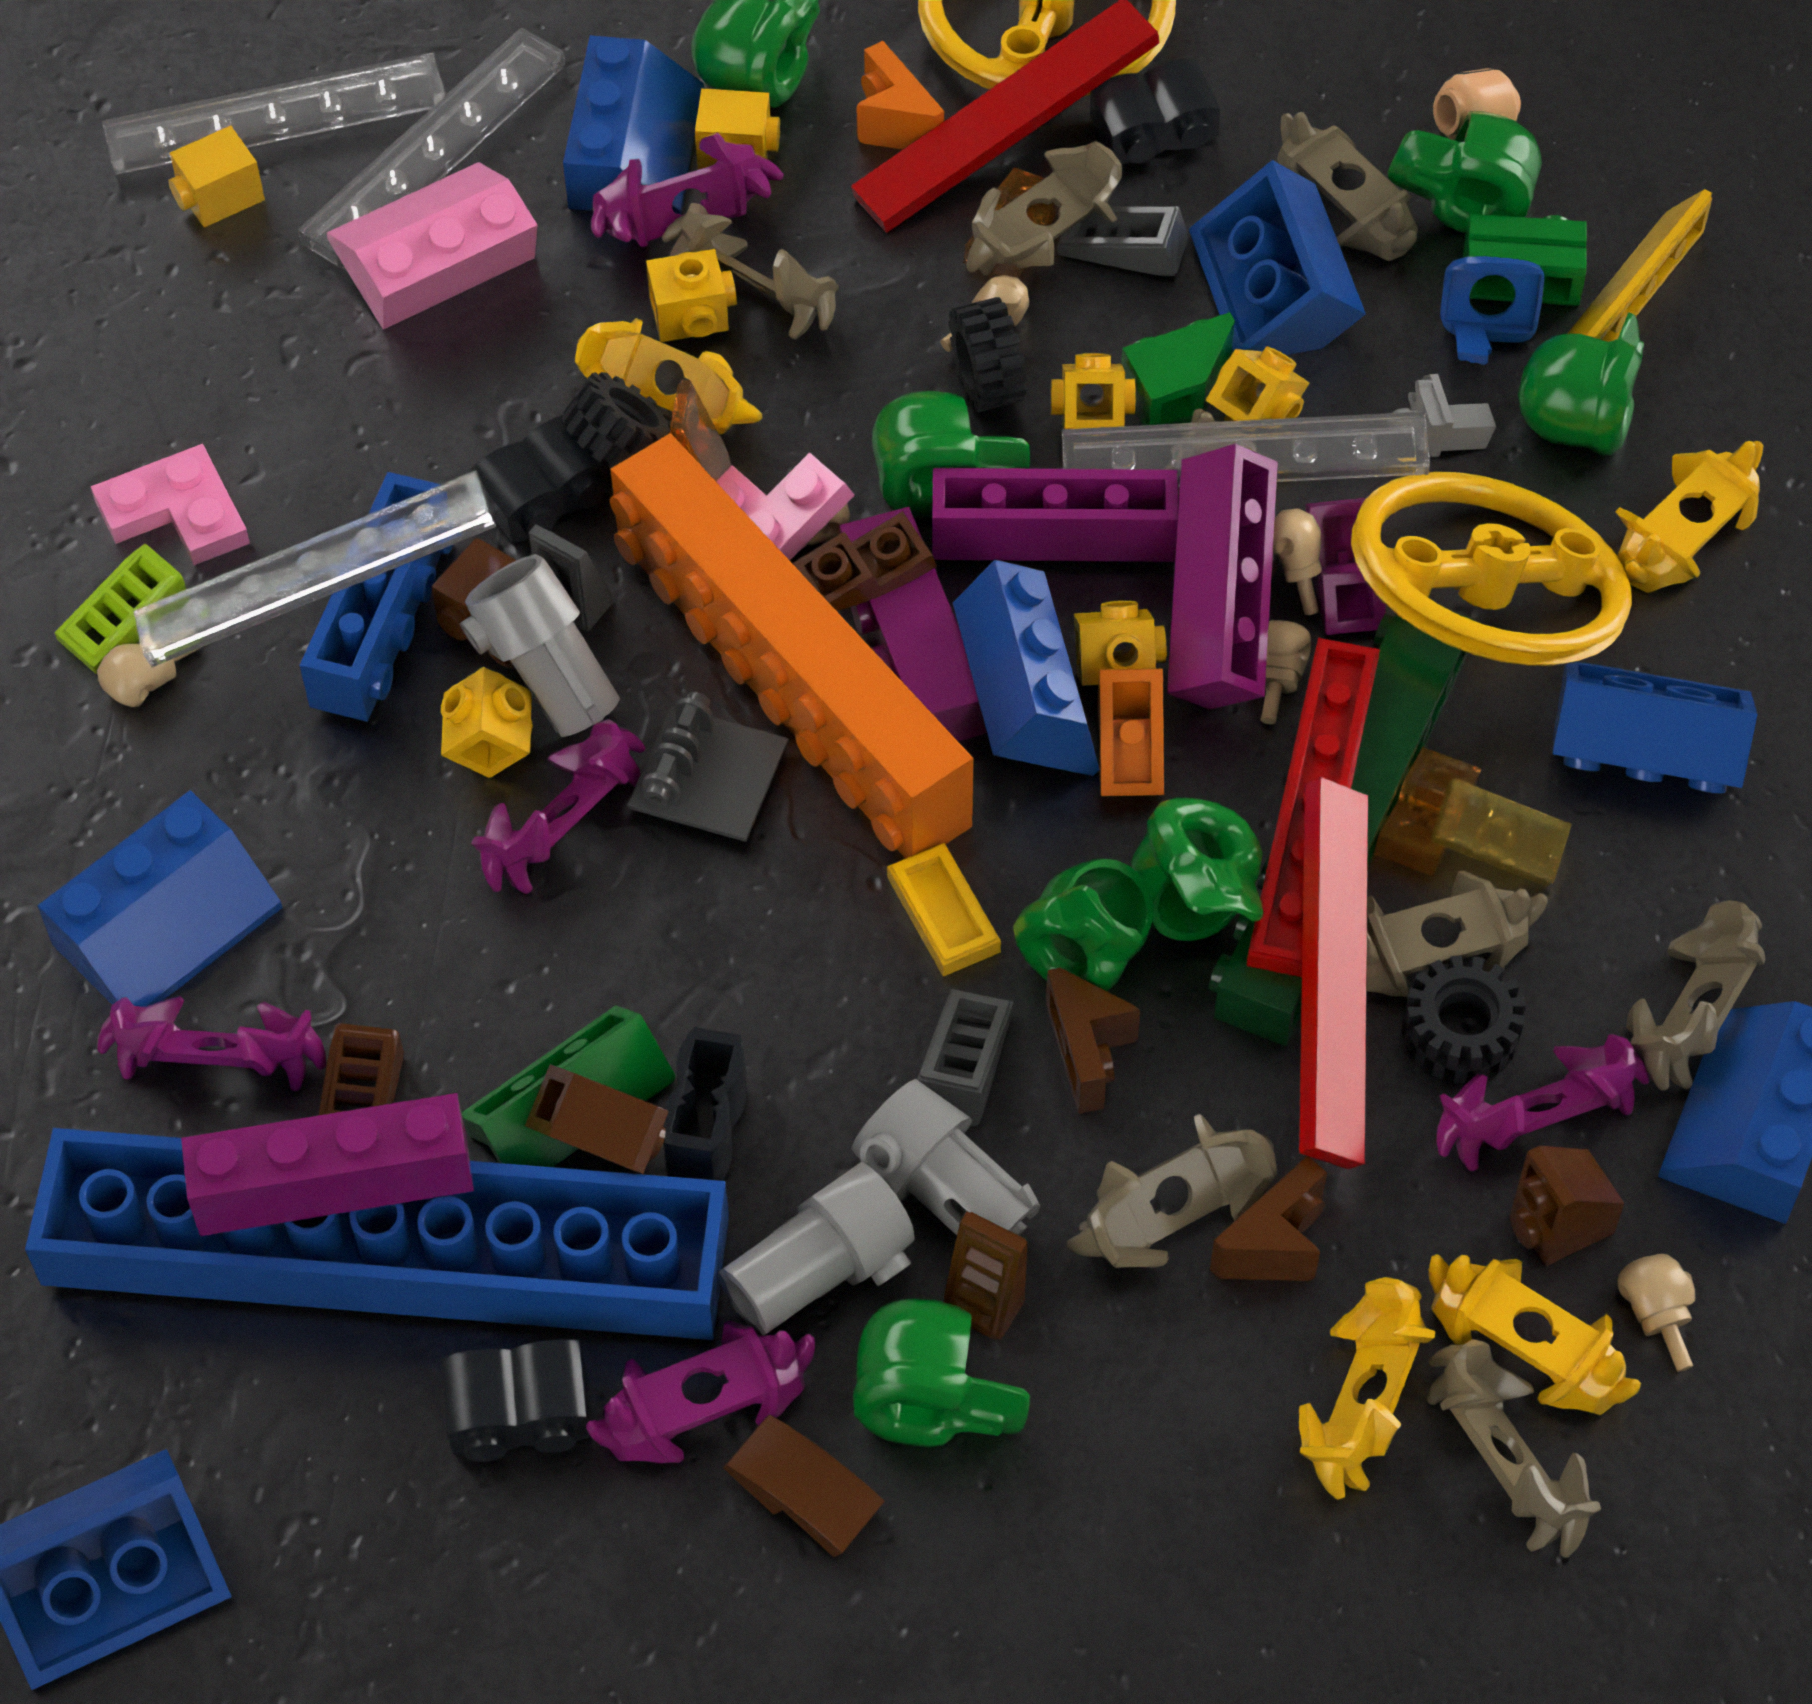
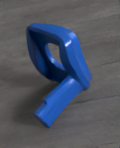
M1476 256L1454 260L1447 266L1444 275L1440 318L1444 328L1455 335L1457 356L1460 361L1485 365L1488 363V355L1492 352L1489 341L1520 343L1528 341L1534 336L1539 323L1544 288V273L1538 264L1512 258ZM1488 275L1503 276L1512 282L1515 288L1513 303L1506 311L1497 315L1479 313L1470 303L1469 294L1472 286L1479 279Z

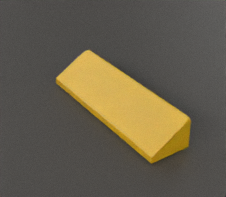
M1704 189L1668 210L1567 334H1582L1608 342L1618 339L1628 313H1633L1635 316L1640 313L1704 233L1713 199L1711 197L1712 193Z

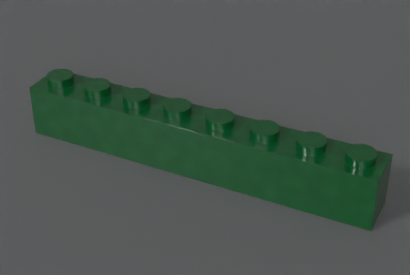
M1385 613L1374 637L1372 648L1380 649L1351 788L1368 796L1367 871L1468 655L1465 651L1446 645L1421 632L1397 614L1391 616ZM1456 613V614H1458V615H1460V616H1463V617H1465V618H1468V619H1470V620L1475 621V619H1473V618H1470V617L1464 616V615H1462V614ZM1270 854L1264 863L1258 880L1257 888L1260 890L1263 889ZM1240 914L1233 934V939L1239 941L1232 957L1221 954L1209 982L1208 989L1217 993L1214 1019L1287 1046L1301 1016L1302 977L1246 966L1255 921H1251L1245 915Z

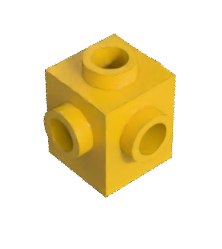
M715 249L684 252L675 256L646 260L649 298L660 342L690 337H705L712 333L729 331L727 307L737 305L735 284L731 270L721 272Z
M1266 346L1263 351L1235 349L1219 371L1217 381L1207 396L1206 401L1226 414L1224 420L1230 426L1248 436L1254 437L1257 432L1280 433L1282 429L1288 428L1299 416L1304 404V400L1301 397L1310 382L1293 372L1297 365L1295 361L1274 348Z
M1076 354L1075 364H1062V379H1051V415H1062L1064 432H1075V439L1109 440L1111 432H1125V415H1135V379H1125V370L1122 364H1111L1110 354ZM1086 384H1098L1102 387L1103 395L1098 402L1088 404L1081 399L1080 393Z
M1110 601L1101 604V612L1074 614L1076 674L1082 686L1098 685L1099 669L1156 668V663L1166 662L1167 647L1164 625L1154 626V618L1148 609H1138V602ZM1128 642V645L1123 650L1114 651L1118 644Z
M482 667L458 684L453 685L444 692L441 703V715L443 716L441 756L491 778L530 754L531 733L533 729L531 720L532 693L530 690L502 674Z

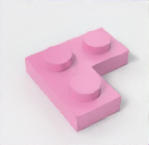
M203 443L90 486L96 505L116 544L171 522L193 565L250 544L247 529Z
M810 452L768 495L763 493L733 465L716 481L789 561L855 496L845 482Z

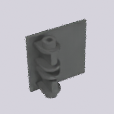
M690 692L687 698H682L677 702L676 707L671 705L627 807L746 842L789 740L786 737L715 718L710 709V699L701 693Z

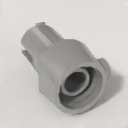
M534 554L508 564L479 583L469 593L465 604L471 616L460 623L466 637L479 654L482 655L489 650L492 655L503 662L508 660L512 662L555 732L559 733L561 737L576 734L592 725H596L617 706L620 700L619 695L574 623L580 611L543 557Z
M917 1079L909 1081L888 1098L867 1121L855 1138L851 1150L861 1162L873 1168L886 1181L900 1201L913 1194L956 1235L959 1223L966 1211L969 1213L973 1212L1020 1236L1027 1227L1021 1220L1026 1216L1031 1219L1040 1209L1041 1205L1038 1203L1028 1183L1024 1186L1019 1185L964 1134L973 1120Z
M860 1162L797 1206V1215L775 1229L763 1241L718 1271L720 1283L731 1302V1306L760 1336L769 1333L817 1298H821L845 1280L855 1286L871 1276L876 1285L880 1286L911 1264L903 1252L915 1239L913 1225L897 1195L886 1181L864 1162Z

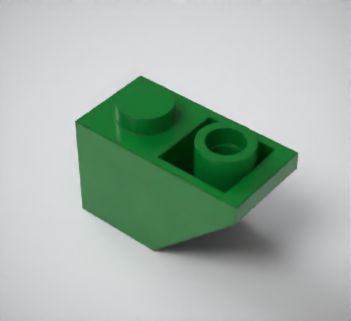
M1230 312L1211 319H1199L1186 327L1156 337H1145L1132 345L1122 348L1121 364L1125 370V379H1135V413L1148 436L1191 423L1194 410L1197 408L1203 409L1206 412L1210 404L1206 401V398L1217 381L1219 371L1232 354L1235 320Z

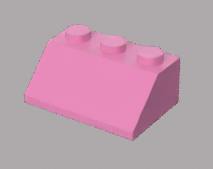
M478 162L327 232V239L384 330L534 259L538 225L510 180Z

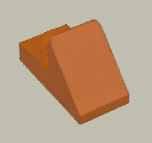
M884 41L864 49L865 75L861 77V85L867 98L859 102L856 107L857 139L861 143L903 150L944 122L945 111Z
M1099 669L1097 730L1099 731L1100 795H1164L1163 669Z

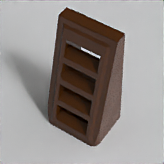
M343 1023L335 1025L318 1115L343 1112L340 1111L341 1104L373 1107L394 1102L404 1058V1050L398 1031L388 1028ZM347 1078L376 1081V1087L346 1084Z
M966 1211L959 1223L944 1293V1302L969 1312L972 1316L971 1328L991 1339L999 1340L1005 1335L1025 1302L1026 1239L973 1212L969 1213Z

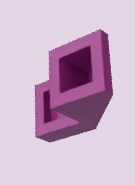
M1366 498L1305 504L1306 512L1313 515L1321 530L1319 560L1322 571L1312 577L1326 635L1377 630L1382 617L1386 613V604L1379 599L1363 578L1355 562L1351 546L1352 527Z

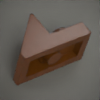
M1062 968L1047 970L1046 1005L1078 1114L1104 1109L1106 1083L1114 1082L1115 1080L1114 1066L1109 1048L1137 1041L1140 1011L1131 1003Z
M1306 1156L1214 1240L1210 1271L1219 1279L1313 1280L1317 1273L1320 1251L1302 1232L1317 1220L1325 1207V1202L1322 1201L1327 1172L1309 1156Z

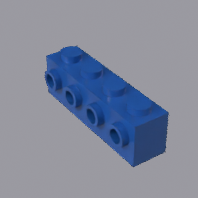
M387 472L299 665L310 708L368 722L377 700L383 701L388 696L393 681V663L399 650L406 651L409 648L415 629V613L420 602L427 603L432 596L431 586L436 582L435 568L441 554L448 555L455 543L457 522L450 517L445 485Z

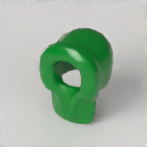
M714 0L702 14L691 39V56L695 70L705 84L712 89L769 93L770 108L779 107L791 98L806 73L809 62L806 41L820 13L819 0Z
M1470 111L1464 119L1455 140L1419 130L1407 133L1388 168V179L1400 188L1429 200L1432 213L1444 225L1466 234L1469 214L1484 215L1492 211H1501L1512 217L1526 216L1534 197V190L1542 165L1541 152L1533 134L1514 120L1499 114Z
M1628 313L1620 335L1616 340L1608 342L1582 334H1562L1546 340L1532 354L1524 367L1518 399L1520 412L1524 420L1541 438L1558 445L1587 447L1599 455H1612L1622 447L1633 416L1634 400L1632 390L1642 363L1644 342L1639 339L1638 320L1633 313Z
M923 391L904 394L882 408L872 428L873 454L879 474V486L882 497L893 511L909 507L914 518H932L933 468L1029 469L1030 447L1026 440L1023 438L976 436L972 434L965 400L963 397L952 393Z
M1173 798L1160 802L1148 819L1147 833L1131 860V867L1145 880L1150 898L1154 904V917L1151 926L1168 938L1194 941L1217 933L1227 926L1237 913L1245 915L1251 921H1258L1263 917L1262 902L1255 885L1260 875L1263 852L1259 840L1248 823L1233 810L1211 801L1195 798Z
M1097 858L1061 872L1047 884L1039 900L1026 906L1013 925L1015 942L1025 961L1044 980L1047 981V970L1062 968L1108 991L1120 979L1127 962L1141 950L1146 942L1153 922L1154 904L1150 898L1145 880L1132 867L1118 860Z
M898 1300L881 1307L870 1318L863 1329L858 1345L857 1384L853 1391L854 1416L868 1431L885 1440L919 1447H935L945 1445L954 1438L955 1434L960 1432L995 1436L1000 1434H1016L1023 1430L1027 1421L1030 1395L1022 1388L973 1378L965 1374L972 1316L969 1312L958 1306L938 1300Z

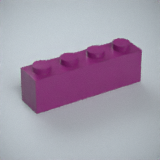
M1232 444L1182 459L1167 694L1207 709H1215L1265 697L1278 462L1238 444Z
M933 468L932 555L934 560L1175 562L1178 525L1177 470Z
M909 507L839 525L840 534L845 531L851 542L903 511L921 537ZM935 568L893 591L851 607L859 634H870L874 647H871V649L957 741L987 733L961 632Z
M457 1093L181 1138L187 1200L200 1236L474 1191L466 1131Z

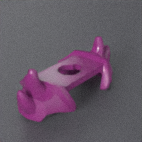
M717 132L703 138L699 143L700 150L718 160L714 165L651 185H641L642 165L640 159L629 160L628 167L611 184L593 195L592 210L594 213L591 219V230L596 238H600L607 231L609 235L619 240L629 242L631 239H635L641 247L648 246L650 240L662 237L667 227L677 218L683 216L676 214L672 210L673 200L679 192L693 188L701 193H706V199L701 200L700 205L705 207L709 215H720L727 218L740 217L746 214L747 202L753 196L770 197L771 187L768 180L781 181L784 174L770 160L757 155L752 145L725 142L723 137Z
M608 719L593 725L589 738L583 742L552 752L547 759L548 762L560 770L573 774V781L542 811L535 810L520 830H512L509 814L504 803H500L493 808L484 837L477 836L471 843L480 852L481 868L493 892H499L502 889L503 874L514 888L523 894H529L533 887L526 871L527 863L545 862L549 859L550 848L616 784L625 785L629 782L633 787L636 786L641 772L629 751L637 753L645 751V745L636 735L627 729L618 727L615 722ZM574 803H577L566 814L554 819L563 809Z
M181 996L163 1000L149 1006H134L127 997H124L112 1004L110 1016L102 1024L98 1035L97 1050L100 1054H106L116 1041L118 1045V1067L124 1079L133 1078L136 1066L146 1067L150 1061L253 1068L262 1076L271 1075L281 1065L287 1072L290 1089L292 1091H299L306 1077V1056L319 1070L327 1066L326 1052L322 1041L311 1027V1012L305 1010L298 1018L266 1002H262L257 1006L266 1030L239 1026L237 1034L181 1030L178 1028L174 1021L184 1003V999ZM206 1046L225 1047L226 1049L218 1051L199 1050L198 1048Z
M1609 1034L1605 1044L1592 1048L1555 1046L1553 1049L1554 1054L1569 1071L1563 1080L1519 1096H1513L1494 1105L1484 1102L1487 1077L1483 1074H1477L1453 1098L1446 1094L1440 1096L1443 1113L1437 1126L1436 1141L1438 1153L1443 1157L1448 1156L1456 1142L1460 1160L1469 1171H1475L1478 1169L1479 1148L1483 1142L1497 1150L1506 1149L1518 1136L1604 1105L1609 1106L1613 1110L1619 1108L1622 1114L1630 1115L1633 1112L1635 1101L1632 1084L1634 1077L1644 1085L1650 1082V1076L1641 1056L1634 1051L1628 1039L1614 1034ZM1561 1102L1556 1107L1546 1111H1526L1538 1104Z
M730 1320L724 1322L722 1346L664 1369L647 1374L632 1358L626 1361L622 1378L623 1389L603 1407L601 1420H589L586 1424L587 1432L598 1444L609 1448L620 1462L679 1463L684 1459L683 1450L670 1441L679 1433L752 1404H762L755 1420L757 1425L769 1414L775 1418L779 1417L805 1388L803 1373L813 1359L815 1352L814 1337L811 1334H806L800 1340L794 1342L786 1331L781 1330L776 1335L759 1336L753 1327L743 1326ZM707 1372L717 1377L724 1374L728 1383L722 1386L721 1393L712 1402L695 1404L687 1400L682 1393L683 1384L693 1374Z

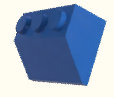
M592 35L589 37L563 160L568 209L593 211V195L611 184L628 167L629 160L640 159L642 165L641 185H651L690 172L695 146V126L701 89H705L704 83L646 40ZM686 189L679 192L673 200L672 210L676 214L682 215Z
M1271 160L1189 228L1219 315L1230 312L1235 320L1233 352L1235 349L1263 351L1268 346L1285 355L1322 349L1366 315L1316 184L1274 160Z
M994 560L953 602L993 756L1093 776L1100 770L1045 572Z
M1578 661L1565 664L1552 741V754L1564 756L1563 764L1576 769L1598 771L1600 770L1601 763L1626 767L1625 775L1642 781L1662 782L1664 774L1688 778V786L1700 791L1725 793L1727 785L1743 787L1758 714L1750 691Z
M191 790L37 905L52 945L111 1004L127 997L134 1006H149L165 1000L283 908L280 899L231 828Z
M1796 1001L1730 1010L1718 1031L1715 1049L1712 1053L1703 1054L1658 1174L1659 1178L1786 1224L1812 1159V1007Z
M167 1449L0 1524V1622L31 1690L232 1597Z

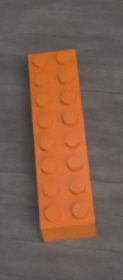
M671 433L610 469L613 488L610 505L616 516L617 533L614 534V541L620 554L630 565L638 563L649 575L654 591L664 603L669 605L673 602L682 611L689 629L700 643L707 644L710 642L721 654L722 662L732 679L740 685L746 682L758 695L760 706L770 721L775 725L783 723L795 736L796 744L807 762L814 767L821 765L833 778L835 789L845 804L852 809L859 807L871 820L874 833L885 848L889 851L897 849L906 859L942 843L947 844L972 827L973 757Z

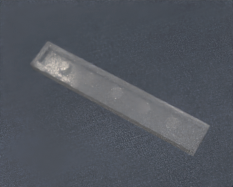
M523 27L518 29L297 230L300 243L343 270L345 267L328 241L327 232L441 180L565 66L564 52Z
M431 52L103 120L102 123L114 174L118 175L172 163L170 152L230 125L245 146L252 147L447 106L435 56Z
M1425 412L1061 429L1063 469L1177 470L1178 487H1180L1182 459L1232 444H1238L1277 461V482L1429 475L1430 467Z
M474 471L133 611L144 657L151 667H155L495 528L496 524L481 479L477 472Z

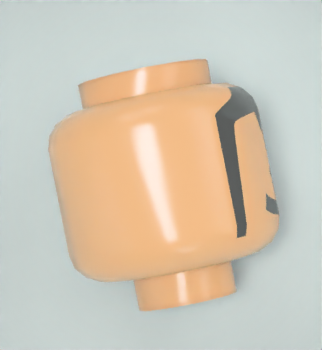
M1486 68L1459 72L1448 77L1441 86L1434 100L1433 115L1438 129L1449 139L1455 140L1464 119L1470 111L1499 114L1516 122L1521 108V100L1511 80L1500 70Z

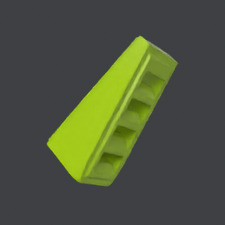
M143 544L130 554L54 632L56 639L91 671L97 674V669L104 656L114 647L127 643H138L190 603L184 579L174 567L151 547ZM151 584L154 588L151 590L147 585ZM133 597L139 604L133 608L126 601ZM113 613L122 622L116 627L105 617ZM92 627L105 638L99 646L85 634Z

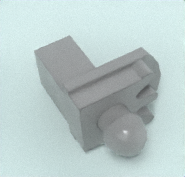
M1438 374L1425 375L1422 380H1416V392L1408 393L1411 408L1396 409L1387 419V427L1391 433L1404 438L1411 435L1417 455H1430V457H1439L1441 451L1486 449L1496 428L1488 403L1448 405Z

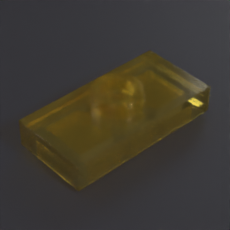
M1455 778L1448 783L1430 841L1547 887L1555 881L1572 824Z

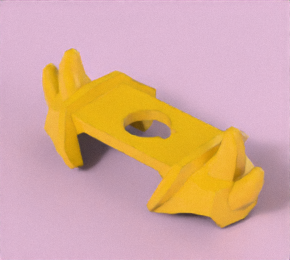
M635 318L631 323L618 321L595 324L589 327L578 340L575 363L587 379L594 372L598 375L600 372L608 373L612 379L617 376L624 379L625 385L629 388L633 384L641 389L639 394L645 398L650 396L657 402L656 405L691 420L671 421L675 423L677 427L676 433L679 434L678 441L685 449L691 447L707 434H724L732 425L756 423L762 419V413L743 398L741 385L733 377L730 365L720 354L705 351L702 352L699 358L680 351L642 334V320ZM672 360L680 365L684 378L689 379L685 391L679 390L675 394L667 395L658 389L655 382V373L660 364L664 361Z
M1746 441L1734 453L1726 451L1716 454L1709 449L1697 453L1674 454L1672 456V477L1677 487L1652 512L1642 519L1620 507L1615 511L1627 528L1617 557L1625 568L1630 585L1649 593L1669 585L1684 583L1694 577L1698 578L1701 572L1693 560V556L1740 509L1742 511L1735 528L1745 530L1750 527L1757 518L1760 481L1756 470L1763 453L1764 445L1762 442ZM1704 495L1712 502L1710 506L1712 518L1703 523L1689 521L1681 514L1679 503L1685 498H1700Z
M1435 1254L1431 1256L1428 1269L1429 1281L1435 1293L1431 1309L1442 1323L1449 1338L1455 1345H1464L1472 1340L1471 1330L1479 1331L1548 1375L1555 1384L1539 1393L1537 1399L1540 1404L1561 1409H1577L1600 1416L1613 1405L1623 1403L1638 1393L1641 1383L1637 1379L1625 1377L1626 1364L1624 1357L1620 1351L1615 1350L1611 1345L1613 1322L1612 1318L1607 1314L1590 1326L1522 1284V1261L1518 1259H1493L1487 1266L1471 1264L1470 1258L1467 1255H1460L1449 1266L1440 1255ZM1536 1312L1549 1321L1552 1327V1335L1557 1338L1552 1344L1547 1341L1539 1343L1528 1342L1516 1333L1513 1327L1514 1318L1520 1313Z
M1383 1277L1366 1282L1365 1295L1359 1303L1330 1329L1331 1336L1355 1341L1356 1353L1329 1421L1322 1424L1311 1403L1299 1406V1431L1302 1441L1299 1453L1313 1462L1319 1481L1325 1490L1337 1500L1345 1498L1344 1483L1348 1487L1360 1491H1366L1369 1488L1370 1481L1362 1469V1462L1367 1457L1384 1456L1388 1450L1394 1434L1401 1426V1423L1393 1413L1420 1343H1429L1435 1338V1331L1426 1328L1421 1317L1419 1304L1422 1298L1421 1292L1416 1287L1402 1280ZM1377 1370H1383L1387 1376V1383L1382 1394L1375 1400L1367 1399L1365 1404L1358 1403V1394L1363 1384L1375 1376Z

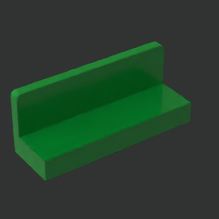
M615 1005L461 1113L464 1127L469 1136L489 1145L499 1163L554 1167L579 1148L525 1126L550 1064L643 1101H647L674 1082L676 1075L642 1015Z

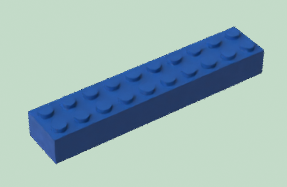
M53 1128L25 1251L40 1285L714 1340L721 1285L718 1271L723 1269L729 1212L726 1181L470 1161L474 1191L200 1236L187 1200L181 1138Z

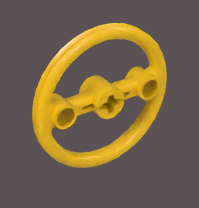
M918 0V13L922 29L929 43L944 62L966 79L990 90L1045 52L1049 38L1060 36L1068 31L1073 24L1074 0H1019L1018 25L1004 32L1001 37V51L996 58H987L963 42L947 20L942 0ZM1151 0L1152 6L1147 21L1158 31L1160 44L1114 76L1138 73L1161 51L1172 30L1176 0Z
M1460 472L1410 474L1391 480L1374 490L1363 501L1352 527L1351 546L1355 562L1366 583L1379 599L1399 617L1421 632L1446 645L1472 655L1526 666H1555L1575 663L1592 657L1612 645L1622 632L1632 606L1631 586L1625 568L1605 540L1583 520L1559 504L1509 482ZM1449 502L1475 505L1502 512L1544 531L1553 537L1550 545L1530 546L1529 543H1524L1526 539L1517 531L1500 524L1486 523L1478 525L1473 529L1466 549L1441 550L1436 544L1418 536L1401 537L1396 542L1395 548H1389L1382 543L1381 527L1390 515L1400 509L1416 504ZM1542 583L1548 590L1568 597L1581 595L1588 584L1600 590L1602 608L1599 615L1593 621L1575 630L1553 634H1528L1507 631L1478 623L1444 608L1428 597L1433 588L1454 587L1455 590H1459L1458 595L1473 606L1498 610L1510 604L1518 584Z

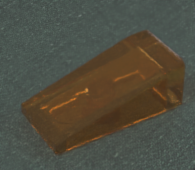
M681 380V384L678 383L670 425L671 434L708 474L717 481L730 468L728 451L691 380Z

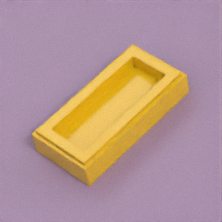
M945 843L887 866V878L943 977L1001 953L1000 938Z

